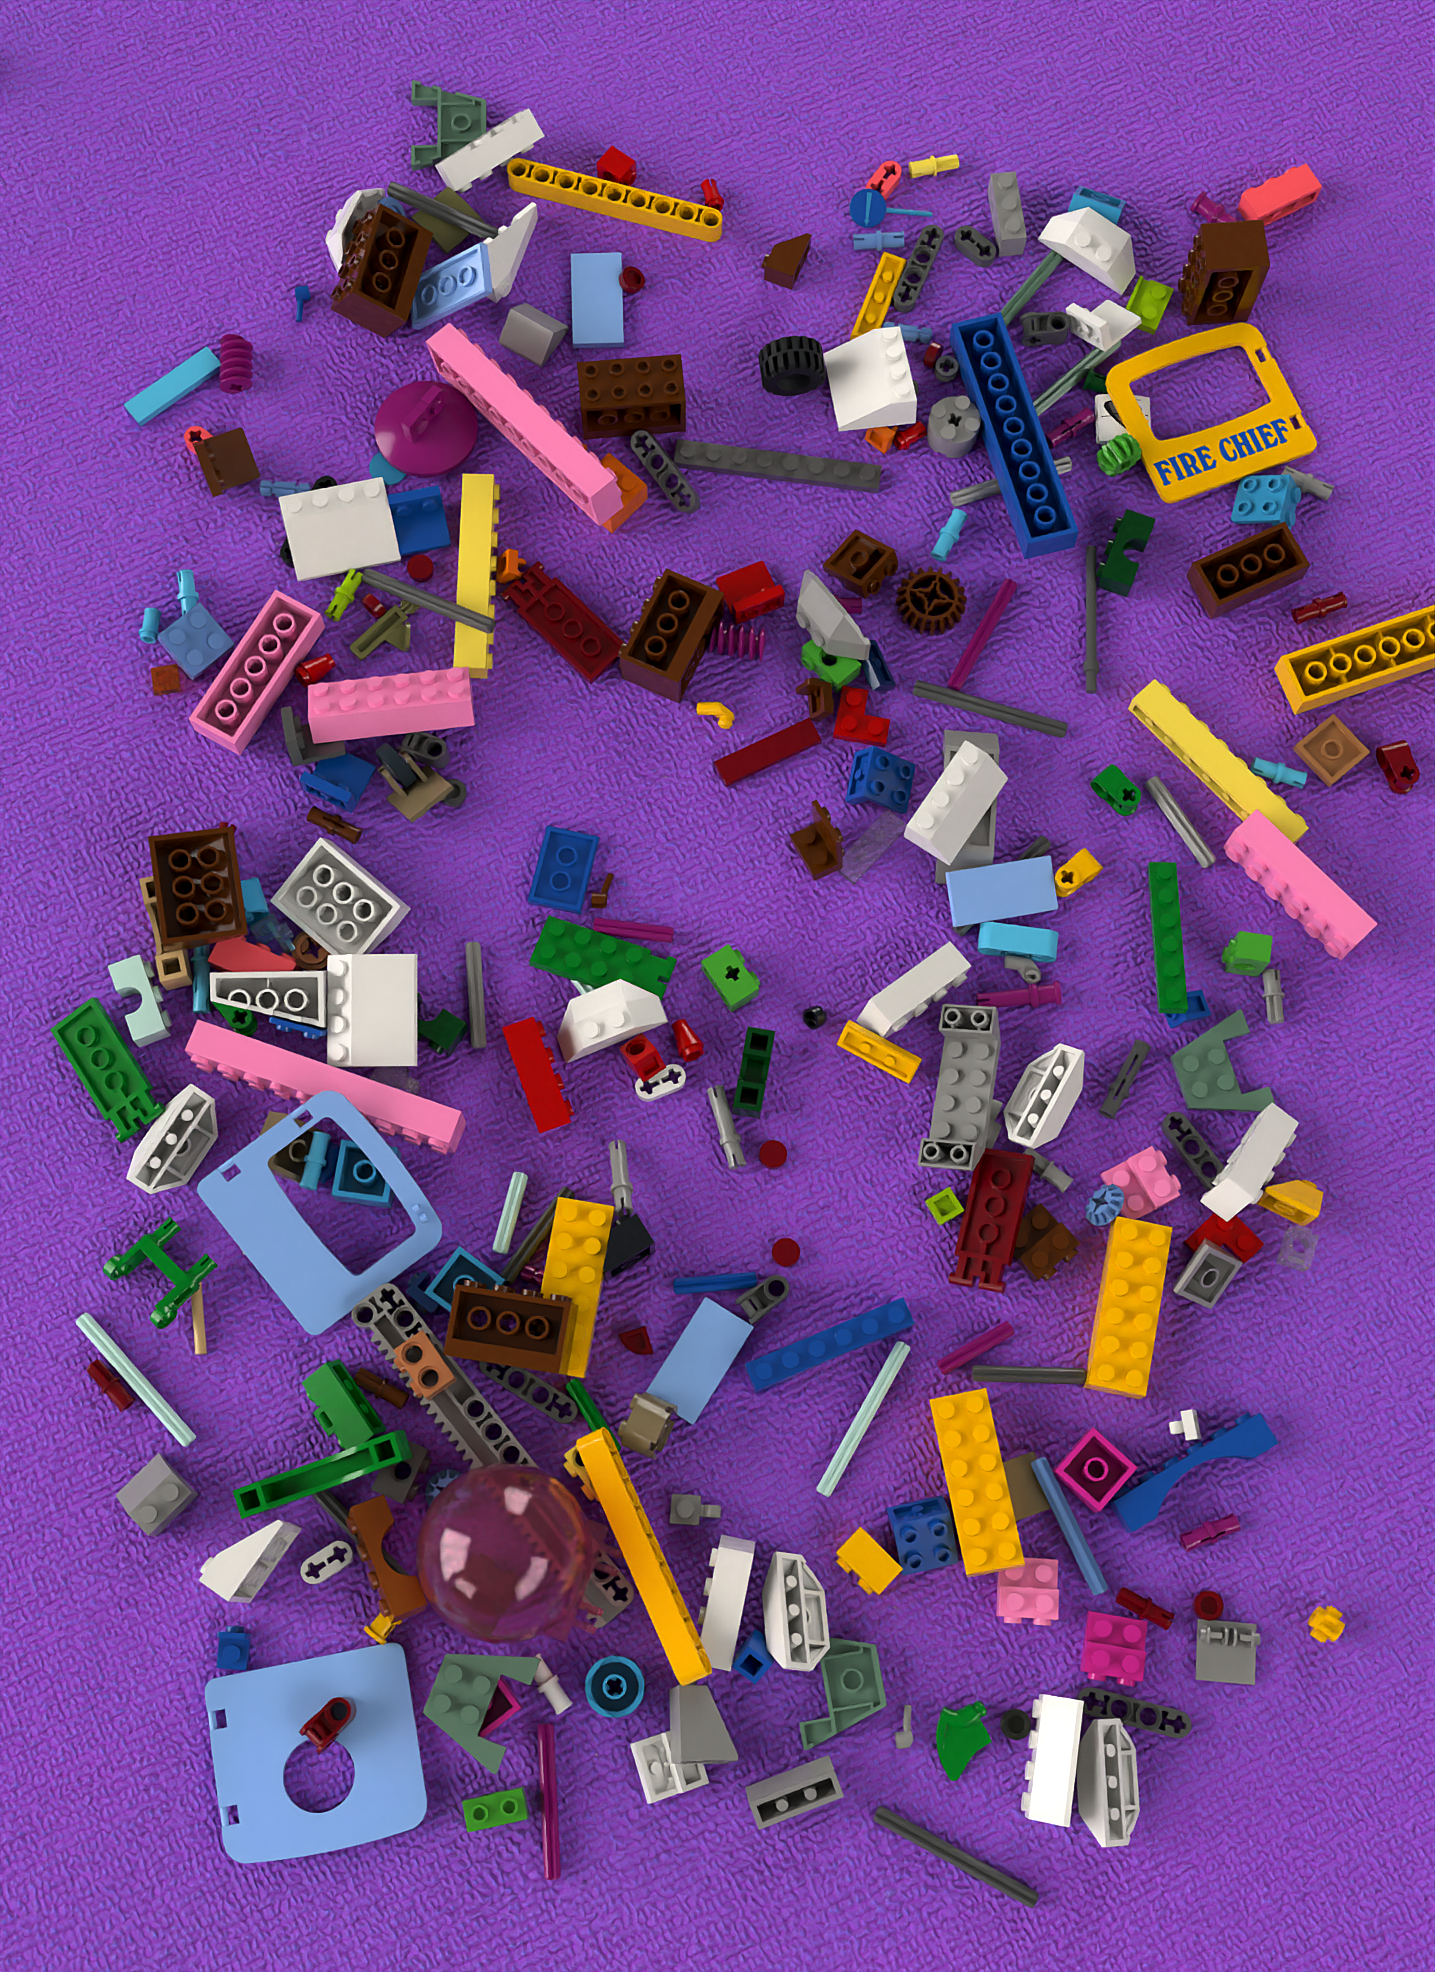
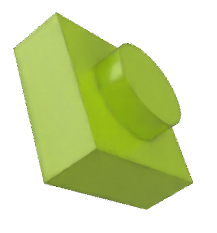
M950 1187L925 1201L939 1227L964 1212L963 1207Z

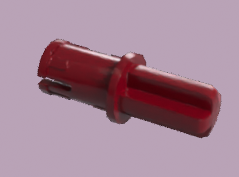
M97 1359L88 1366L87 1372L101 1387V1393L103 1395L107 1394L119 1408L120 1412L127 1410L136 1401L120 1383V1377H115L101 1360Z
M1122 1587L1117 1593L1116 1602L1138 1614L1139 1619L1145 1618L1164 1630H1168L1171 1626L1172 1621L1169 1620H1173L1175 1614L1154 1604L1152 1598L1148 1597L1145 1599L1125 1587Z

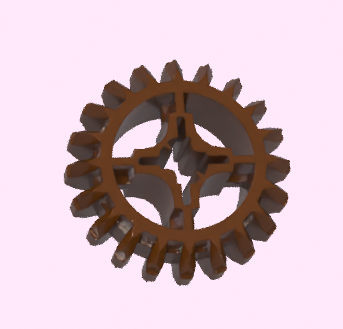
M931 565L928 567L927 572L921 567L918 568L917 574L911 571L908 574V579H902L901 587L897 588L896 593L898 597H896L895 604L899 606L897 614L903 615V624L911 622L910 630L912 631L918 627L920 635L924 633V630H929L930 636L934 635L935 630L942 635L945 632V627L952 630L954 623L961 621V615L965 613L966 609L964 606L967 601L966 596H964L965 589L963 586H959V578L952 580L951 571L945 575L943 574L942 567L935 572ZM940 589H942L944 592H946V594H947L948 596L942 594V593L940 592ZM932 594H934L933 603L931 602L930 608H928V601L931 599ZM914 606L919 607L923 614L917 611ZM935 613H941V615L932 616Z

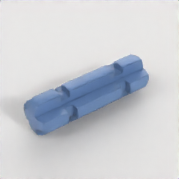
M886 321L883 324V328L898 327L893 322ZM898 323L903 340L916 342V339H918L921 343H930L932 337L931 328L922 327V329H918V326Z
M262 480L260 482V493L263 496L275 494V497H282L311 491V485L308 483L296 485V482L275 481V483H272L271 480Z

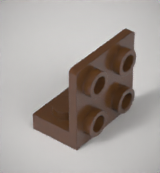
M242 427L192 443L213 497L223 494L222 490L260 477Z
M814 800L811 802L814 824L790 834V841L811 877L816 881L842 869V857L845 856V852L841 845L844 839L839 828H833L830 823L831 816L825 806L821 808L818 801Z

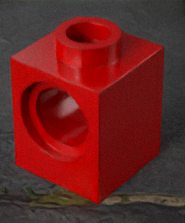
M611 146L597 162V177L631 186L637 177L636 161L614 146Z
M640 1033L619 1047L628 1066L643 1083L666 1068L658 1050L643 1033Z

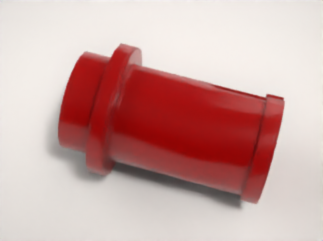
M709 179L704 180L701 183V189L706 200L705 206L721 211L724 199L719 194L715 179L710 180L712 186H710Z
M918 421L904 431H897L893 439L895 447L898 450L909 449L910 444L927 435V432H923L926 431V428Z

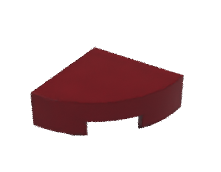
M646 1326L618 1334L622 1344L629 1351L644 1356L654 1354Z

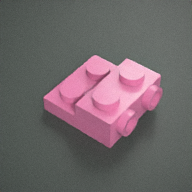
M1153 1146L1137 1153L1100 1175L1105 1185L1109 1186L1113 1183L1123 1191L1124 1203L1120 1212L1125 1218L1137 1220L1180 1196L1178 1192L1181 1189L1180 1182L1174 1174L1169 1176L1164 1167L1167 1165L1164 1154L1160 1150L1155 1151Z
M1024 1557V1567L999 1571L996 1616L1004 1617V1623L1021 1624L1022 1618L1033 1619V1625L1051 1626V1620H1058V1560Z

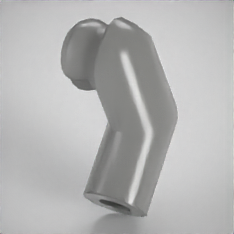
M1011 955L1005 956L1004 968L1018 970L1023 979L1029 984H1036L1040 981L1041 972L1032 959Z

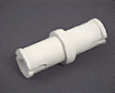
M540 1653L534 1656L541 1659L534 1676V1680L539 1686L537 1690L539 1693H544L558 1715L573 1703L557 1682L559 1680L558 1676H553L541 1658Z

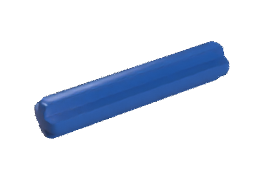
M755 1272L685 1277L673 1280L675 1294L749 1289L757 1286V1275Z

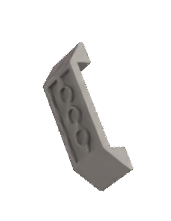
M944 730L943 772L965 740L989 754L999 766L998 734ZM997 797L950 866L936 857V884H947L945 872L993 864Z
M943 1004L939 1031L945 1036L930 1135L929 1138H921L917 1165L920 1167L973 1171L986 1146L1001 1046L998 1010L996 1007Z

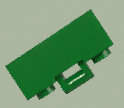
M340 1359L325 1363L302 1382L308 1398L317 1407L320 1406L313 1412L314 1416L328 1437L336 1434L338 1442L344 1450L375 1439L387 1430Z

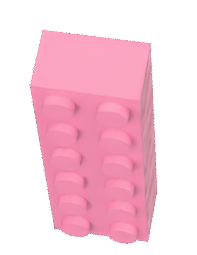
M275 589L189 717L194 730L232 752L241 755L295 674L294 669L298 668V664L303 662L324 630L325 624L321 614Z
M454 667L436 671L427 670L409 674L400 673L392 676H374L365 679H347L339 682H321L308 685V721L313 743L473 726L475 721L469 667Z
M1258 809L1233 831L1223 846V849L1226 850V855L1233 862H1238L1245 869L1250 879L1258 881L1265 888V892L1270 898L1278 900L1285 907L1286 913L1291 918L1298 919L1305 926V931L1311 937L1320 940L1325 945V950L1340 961L1378 924Z

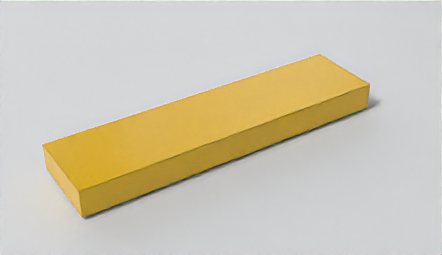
M883 252L850 335V340L882 327L894 292L906 266V259Z

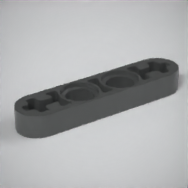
M928 225L922 230L894 292L893 307L901 313L910 312L915 307L941 249L944 233L937 225ZM931 235L936 236L931 243V247L927 246L928 238ZM919 254H926L930 260L926 263H921L916 257ZM914 274L919 276L921 280L914 284L910 283L907 277ZM907 290L909 291L908 300H906L905 303L901 302V299L904 298Z
M644 430L635 432L630 441L633 451L679 511L687 514L696 512L700 506L698 493L655 436ZM642 438L646 439L645 443L652 451L648 452L647 449L641 447L642 442L640 440ZM661 455L664 460L663 465L659 469H654L653 460L656 456ZM676 475L678 477L677 486L673 489L668 488V478ZM680 492L690 497V506L684 505L685 500L679 495Z
M1171 1112L1162 1120L1161 1130L1209 1192L1213 1188L1211 1183L1225 1167L1186 1116L1180 1112ZM1170 1119L1173 1122L1178 1120L1181 1123L1178 1128L1182 1134L1186 1131L1189 1133L1180 1142L1177 1140L1181 1136L1177 1129L1171 1130L1168 1127L1171 1124ZM1195 1141L1199 1146L1198 1154H1188L1184 1147L1185 1142ZM1203 1164H1213L1216 1168V1175L1211 1178L1206 1177L1202 1172Z
M479 1361L481 1371L488 1378L556 1422L569 1424L576 1419L578 1414L576 1403L526 1369L511 1366L505 1372L503 1380H500L498 1377L502 1375L501 1372L496 1369H492L489 1372L487 1371L488 1365L485 1362ZM499 1364V1366L506 1369V1365ZM514 1372H521L525 1377L524 1384L519 1388L511 1387L509 1384V1376ZM543 1387L548 1390L549 1397L546 1402L536 1403L533 1400L532 1394L536 1388ZM554 1395L560 1397L556 1402L561 1406H565L567 1403L571 1405L570 1411L572 1415L570 1417L565 1415L563 1418H560L559 1410L553 1406L550 1412L546 1410L552 1403Z
M1093 1687L1082 1688L1076 1695V1700L1081 1701L1083 1696H1089L1090 1692L1093 1693L1094 1699L1104 1701V1695L1108 1696L1104 1715L1100 1713L1103 1707L1091 1705L1090 1710L1086 1709L1087 1704L1084 1703L1083 1713L1102 1719L1117 1718L1111 1712V1705L1116 1700H1122L1127 1707L1126 1714L1120 1717L1124 1725L1173 1738L1186 1737L1191 1730L1189 1716L1179 1710ZM1147 1707L1153 1709L1156 1714L1155 1722L1149 1726L1144 1725L1140 1720L1141 1711ZM1162 1711H1166L1164 1718L1176 1720L1177 1715L1180 1716V1722L1184 1723V1728L1178 1729L1177 1733H1174L1173 1726L1162 1724L1163 1730H1159L1162 1722Z

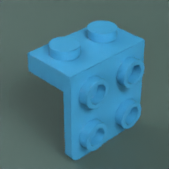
M1290 474L1246 476L1240 479L1231 520L1234 524L1271 523L1273 526L1285 521L1291 531V527L1294 526L1296 521L1295 510L1297 503L1301 500V490Z

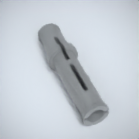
M717 1085L715 1086L716 1091L713 1090V1087L706 1091L721 1136L719 1140L720 1146L724 1147L729 1169L734 1170L738 1169L737 1164L740 1167H744L747 1163L740 1146L742 1139L740 1134L736 1132L724 1086Z
M614 1140L608 1145L613 1181L611 1194L615 1199V1214L618 1217H623L624 1207L626 1208V1214H633L631 1199L633 1186L629 1182L626 1143L623 1140H617L618 1149H616Z

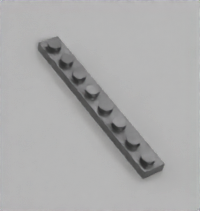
M677 439L674 463L678 468L878 493L882 465Z

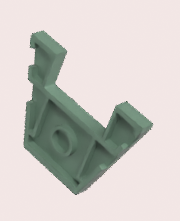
M412 80V106H438L437 145H411L412 171L438 164L487 132V103L485 99L459 92L452 94L442 91L441 87L433 85L430 88L421 85L419 81Z
M1242 1009L1237 1010L1170 1057L1188 1110H1233L1251 1113L1252 1111L1262 1112L1271 1103L1275 1104L1270 1087L1244 1094L1241 1093L1227 1054L1224 1041L1250 1033Z
M829 1637L830 1648L820 1660L830 1717L799 1723L804 1750L813 1748L887 1706L876 1644Z
M445 1654L423 1713L491 1773L497 1774L507 1747L479 1736L482 1723L501 1675L503 1674L531 1685L541 1659L537 1657Z

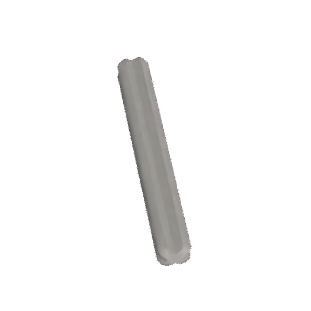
M1158 776L1150 778L1146 782L1145 787L1201 866L1208 868L1213 865L1216 857Z
M468 942L465 945L471 1045L475 1049H481L487 1046L481 946L479 942Z

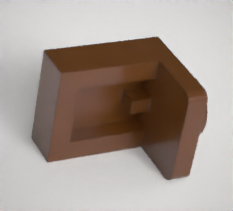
M808 678L795 688L796 694L808 696L811 721L820 722L834 713L831 683L820 681L819 678Z

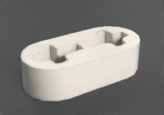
M676 1064L667 1065L665 1069L646 1081L649 1085L659 1083L658 1086L652 1088V1094L649 1095L646 1091H640L643 1089V1082L639 1078L635 1085L636 1095L642 1101L650 1102L680 1090L686 1081L684 1069ZM673 1071L675 1075H681L678 1078L677 1084H673L672 1081L662 1082L669 1078V1072Z
M336 1541L323 1548L303 1562L300 1572L303 1580L309 1584H320L352 1562L354 1558L353 1548L344 1541ZM336 1547L347 1549V1553L344 1555L346 1559L344 1562L338 1559L332 1563L329 1562L328 1559L336 1554L334 1550ZM325 1562L326 1566L319 1571V1578L308 1576L307 1573L311 1570L309 1566L311 1563L318 1566Z

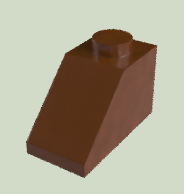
M806 233L774 245L771 253H766L762 262V269H765L764 280L792 290L811 249L812 235Z

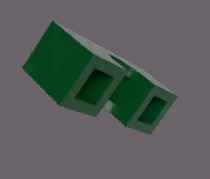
M1126 509L1123 518L1117 517L1112 530L1117 535L1115 540L1109 539L1104 554L1109 555L1107 562L1101 561L1096 574L1097 577H1100L1098 588L1124 597L1128 596L1139 563L1129 560L1124 555V551L1132 549L1144 552L1156 520L1155 518Z
M417 992L418 1009L421 1003L423 1002V999L421 997V994ZM444 1008L431 1021H422L417 1018V1041L420 1038L429 1043L427 1047L438 1055L445 1053L451 1056L469 1030L466 1022Z
M748 1026L732 1114L760 1119L775 1031Z

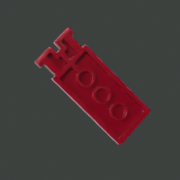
M537 561L521 575L525 582L524 585L515 580L499 596L505 603L510 600L519 608L517 610L518 615L591 685L620 659L618 653L624 641L559 579L554 577L551 580L543 572L545 569L543 564Z
M985 1148L973 1172L954 1253L959 1259L956 1272L949 1274V1283L973 1288L976 1279L980 1278L979 1289L999 1293L1005 1292L1006 1282H1002L1005 1266L1011 1267L1035 1163L1033 1155Z

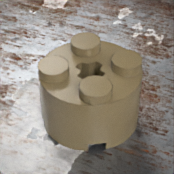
M644 1392L642 1395L636 1393L629 1407L632 1409L628 1420L624 1419L621 1422L617 1436L621 1437L622 1446L655 1460L657 1458L654 1453L655 1450L660 1452L663 1450L675 1422L670 1420L672 1413L677 1414L678 1406L647 1392Z

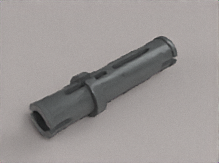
M1134 1041V1045L1114 1083H1110L1108 1087L1109 1093L1099 1109V1113L1104 1117L1115 1119L1123 1100L1128 1099L1130 1095L1129 1089L1147 1053L1151 1049L1150 1045L1144 1041ZM1136 1059V1062L1134 1063L1129 1075H1126L1133 1060ZM1123 1083L1124 1085L1120 1090L1116 1100H1113L1120 1085Z

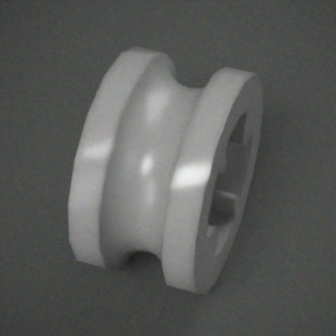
M951 356L940 357L936 362L934 370L936 378L941 382L953 381L957 375L958 362ZM946 365L950 366L949 372L947 373L943 372L944 366Z

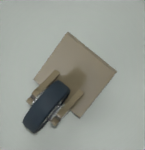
M384 743L375 751L377 758L383 765L378 771L394 791L386 798L387 801L412 823L421 818L426 811L438 801L443 800L454 789L449 782L430 766L426 765L420 770L409 754L405 753L403 749L397 753L389 744Z

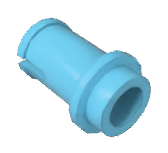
M146 608L144 610L143 625L139 629L138 634L140 640L145 643H156L157 637L160 634L158 628L162 613L156 608Z

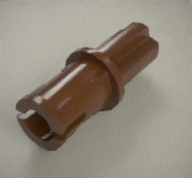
M361 1367L355 1374L354 1381L356 1384L375 1394L376 1399L380 1397L396 1406L399 1410H402L410 1397L409 1393L389 1383L388 1378L382 1379L365 1368Z

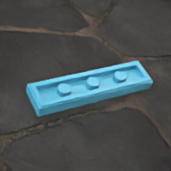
M206 346L127 401L124 406L136 422L142 426L218 373L221 363Z

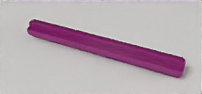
M1007 578L1002 583L948 681L949 688L955 691H959L962 688L1016 590L1017 583Z
M542 1723L538 1725L537 1730L544 1878L546 1880H557L561 1876L554 1725L552 1723Z

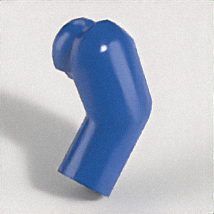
M329 1142L325 1156L327 1161L326 1167H322L319 1181L323 1185L336 1172L340 1146L334 1142Z

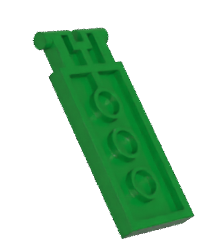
M548 916L529 960V966L590 985L594 988H600L621 979L659 996L660 1001H662L667 985L658 980L669 982L677 963L674 957L668 956L665 960L653 956L650 949L552 916Z
M90 998L50 1029L104 1119L112 1120L119 1132L115 1136L120 1143H124L142 1129L138 1121L139 1119L145 1125H148L165 1112V1106L161 1102L156 1103L149 1091L153 1089L151 1083L98 998Z

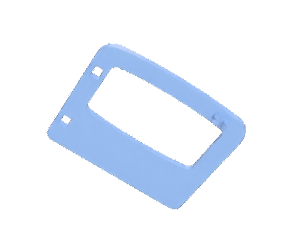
M333 1090L322 1091L311 1097L220 1167L204 1177L197 1187V1192L204 1203L305 1331L311 1335H318L353 1310L357 1303L376 1288L390 1282L431 1251L439 1243L442 1236L441 1220L403 1163L359 1110L343 1094ZM308 1110L313 1118L299 1127L294 1119ZM325 1117L332 1118L365 1153L392 1188L416 1227L415 1233L361 1274H353L326 1247L294 1207L268 1166V1160L274 1154ZM236 1164L241 1172L228 1181L222 1173Z

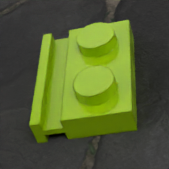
M1143 276L1139 277L1125 308L1141 317L1142 323L1136 327L1137 329L1152 335L1155 334L1174 288L1153 280L1147 281L1143 279Z

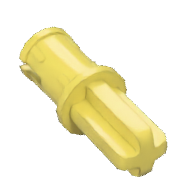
M956 154L935 158L932 155L929 159L909 162L910 177L913 179L932 174L937 176V172L956 169L959 167V158Z

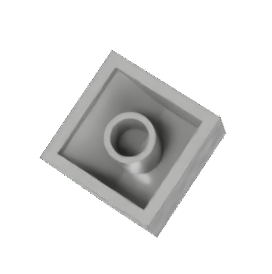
M158 1453L115 1496L139 1527L148 1536L156 1537L199 1494Z

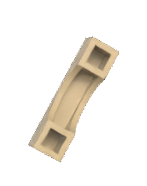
M153 876L141 878L139 881L143 901L155 937V960L160 983L167 991L193 985L187 949L164 952Z

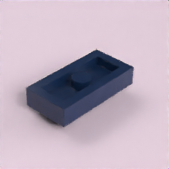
M869 640L871 642L869 658L857 660L861 663L867 676V683L873 691H890L896 684L876 640Z

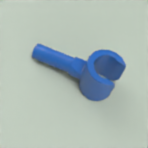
M308 285L295 288L297 300L296 322H302L303 301L311 300Z

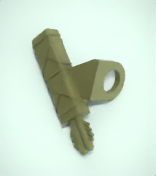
M404 599L401 600L400 607L396 604L391 607L387 613L350 645V651L360 661H363L380 644L387 641L401 651L408 652L410 647V622L405 623V621L408 620L407 614H414V611L416 612L420 606Z

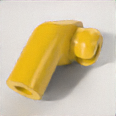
M697 703L698 715H714L719 719L718 725L721 728L729 729L732 727V721L735 720L733 712L722 703Z

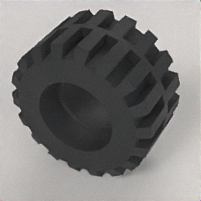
M807 336L782 337L766 344L759 351L758 358L762 387L768 393L781 396L805 394L818 388L817 386L822 385L826 379L822 346L814 338H807Z

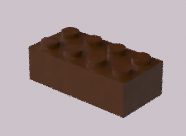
M1284 521L1192 562L1186 577L1212 620L1303 579L1310 564Z

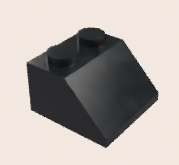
M626 1214L614 1223L616 1227L611 1230L603 1265L604 1277L607 1281L655 1252V1242L637 1214L632 1217Z

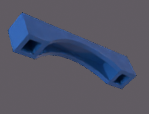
M904 1297L750 1361L744 1365V1369L754 1393L757 1394L839 1356L913 1327L915 1322Z
M1249 1412L1234 1420L1236 1423L1235 1427L1228 1431L1225 1426L1210 1435L1212 1440L1207 1444L1203 1445L1201 1441L1186 1449L1187 1456L1180 1460L1177 1456H1174L1161 1464L1164 1470L1157 1474H1154L1151 1470L1137 1479L1140 1484L1130 1490L1127 1485L1118 1490L1114 1495L1115 1499L1109 1502V1505L1126 1533H1132L1157 1518L1161 1504L1169 1489L1183 1474L1194 1466L1217 1458L1250 1460L1277 1445L1279 1442L1262 1415L1257 1413L1251 1416Z

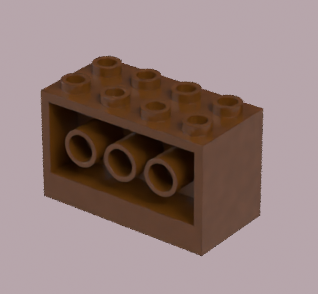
M379 203L372 210L369 209L362 219L358 218L352 227L354 236L345 250L347 258L338 272L340 280L331 294L333 303L330 310L385 338L407 322L433 233Z
M1263 220L1204 223L1200 225L1197 235L1193 237V247L1188 251V261L1183 265V275L1178 279V292L1183 295L1181 313L1182 316H1186L1187 326L1247 322L1270 268Z
M681 354L577 362L584 440L633 436L639 430H644L651 434L686 432V398Z
M666 568L662 576H657L653 584L652 590L654 592L651 598L647 597L641 608L643 614L640 620L633 622L629 633L631 637L628 643L624 642L620 647L618 653L620 658L619 668H621L622 679L676 703H680L711 642L714 627L718 625L724 616V593Z
M465 1280L464 1285L455 1284L443 1355L567 1375L579 1306L573 1304L572 1298L568 1296L551 1294L550 1299L543 1298L544 1294L537 1291L522 1289L520 1295L515 1294V1289L511 1287L493 1285V1290H489L486 1284ZM486 1314L488 1320L487 1323H484L483 1325L481 1323V1317ZM514 1318L517 1321V1325L511 1331L509 1322ZM543 1322V1325L546 1326L545 1332H542L541 1336H539L540 1334L539 1332H537V1327L541 1325V1323Z

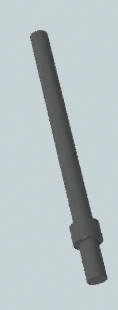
M1093 545L1086 547V660L1083 662V673L1086 675V693L1088 694L1097 692V674H1099V661L1097 660L1096 546Z

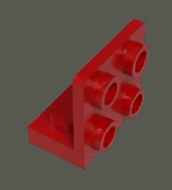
M764 561L756 562L716 578L718 589L724 593L725 604L735 625L784 607L785 592L781 584L775 586Z

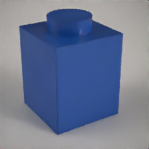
M754 1629L738 1648L731 1666L754 1684L759 1681L774 1661V1657L766 1648V1636L757 1629Z

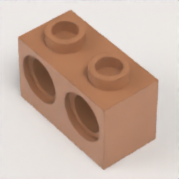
M423 1330L393 1350L397 1355L393 1359L394 1363L402 1374L405 1372L409 1373L413 1379L409 1385L418 1398L424 1395L429 1401L457 1381ZM413 1348H420L422 1350L421 1359L415 1363L409 1362V1351ZM428 1372H437L439 1376L438 1382L431 1387L425 1386V1375Z

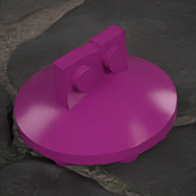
M418 381L400 387L385 399L376 415L374 431L378 448L391 466L407 475L428 478L447 474L458 468L468 459L477 442L478 421L472 404L459 390L441 382Z

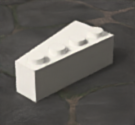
M528 108L506 119L436 164L435 167L447 187H450L453 191L458 190L461 194L473 186L471 182L479 177L480 180L485 179L493 173L492 169L500 164L503 167L513 159V155L518 152L523 154L534 147L533 143L543 138L544 134Z
M948 942L872 997L856 1021L860 1026L886 1039L892 1033L904 1027L911 1018L922 1014L931 1002L934 1001L936 1003L948 993L947 990L950 987L954 986V988L960 986L968 978L965 974L971 965L951 942Z
M327 971L210 973V1001L325 1028L327 1027Z
M1274 1103L1268 1105L1258 1114L1241 1139V1144L1227 1160L1229 1164L1212 1182L1215 1187L1208 1193L1206 1192L1200 1202L1226 1222L1249 1203L1254 1205L1263 1195L1264 1191L1261 1190V1187L1265 1186L1275 1174L1272 1168L1276 1167L1285 1157L1284 1148H1288L1297 1135L1294 1134V1131L1299 1122Z
M721 1535L719 1548H712L709 1566L715 1568L713 1578H706L703 1595L709 1596L707 1607L701 1606L697 1623L703 1625L702 1633L699 1637L712 1668L731 1671L754 1556L755 1541Z

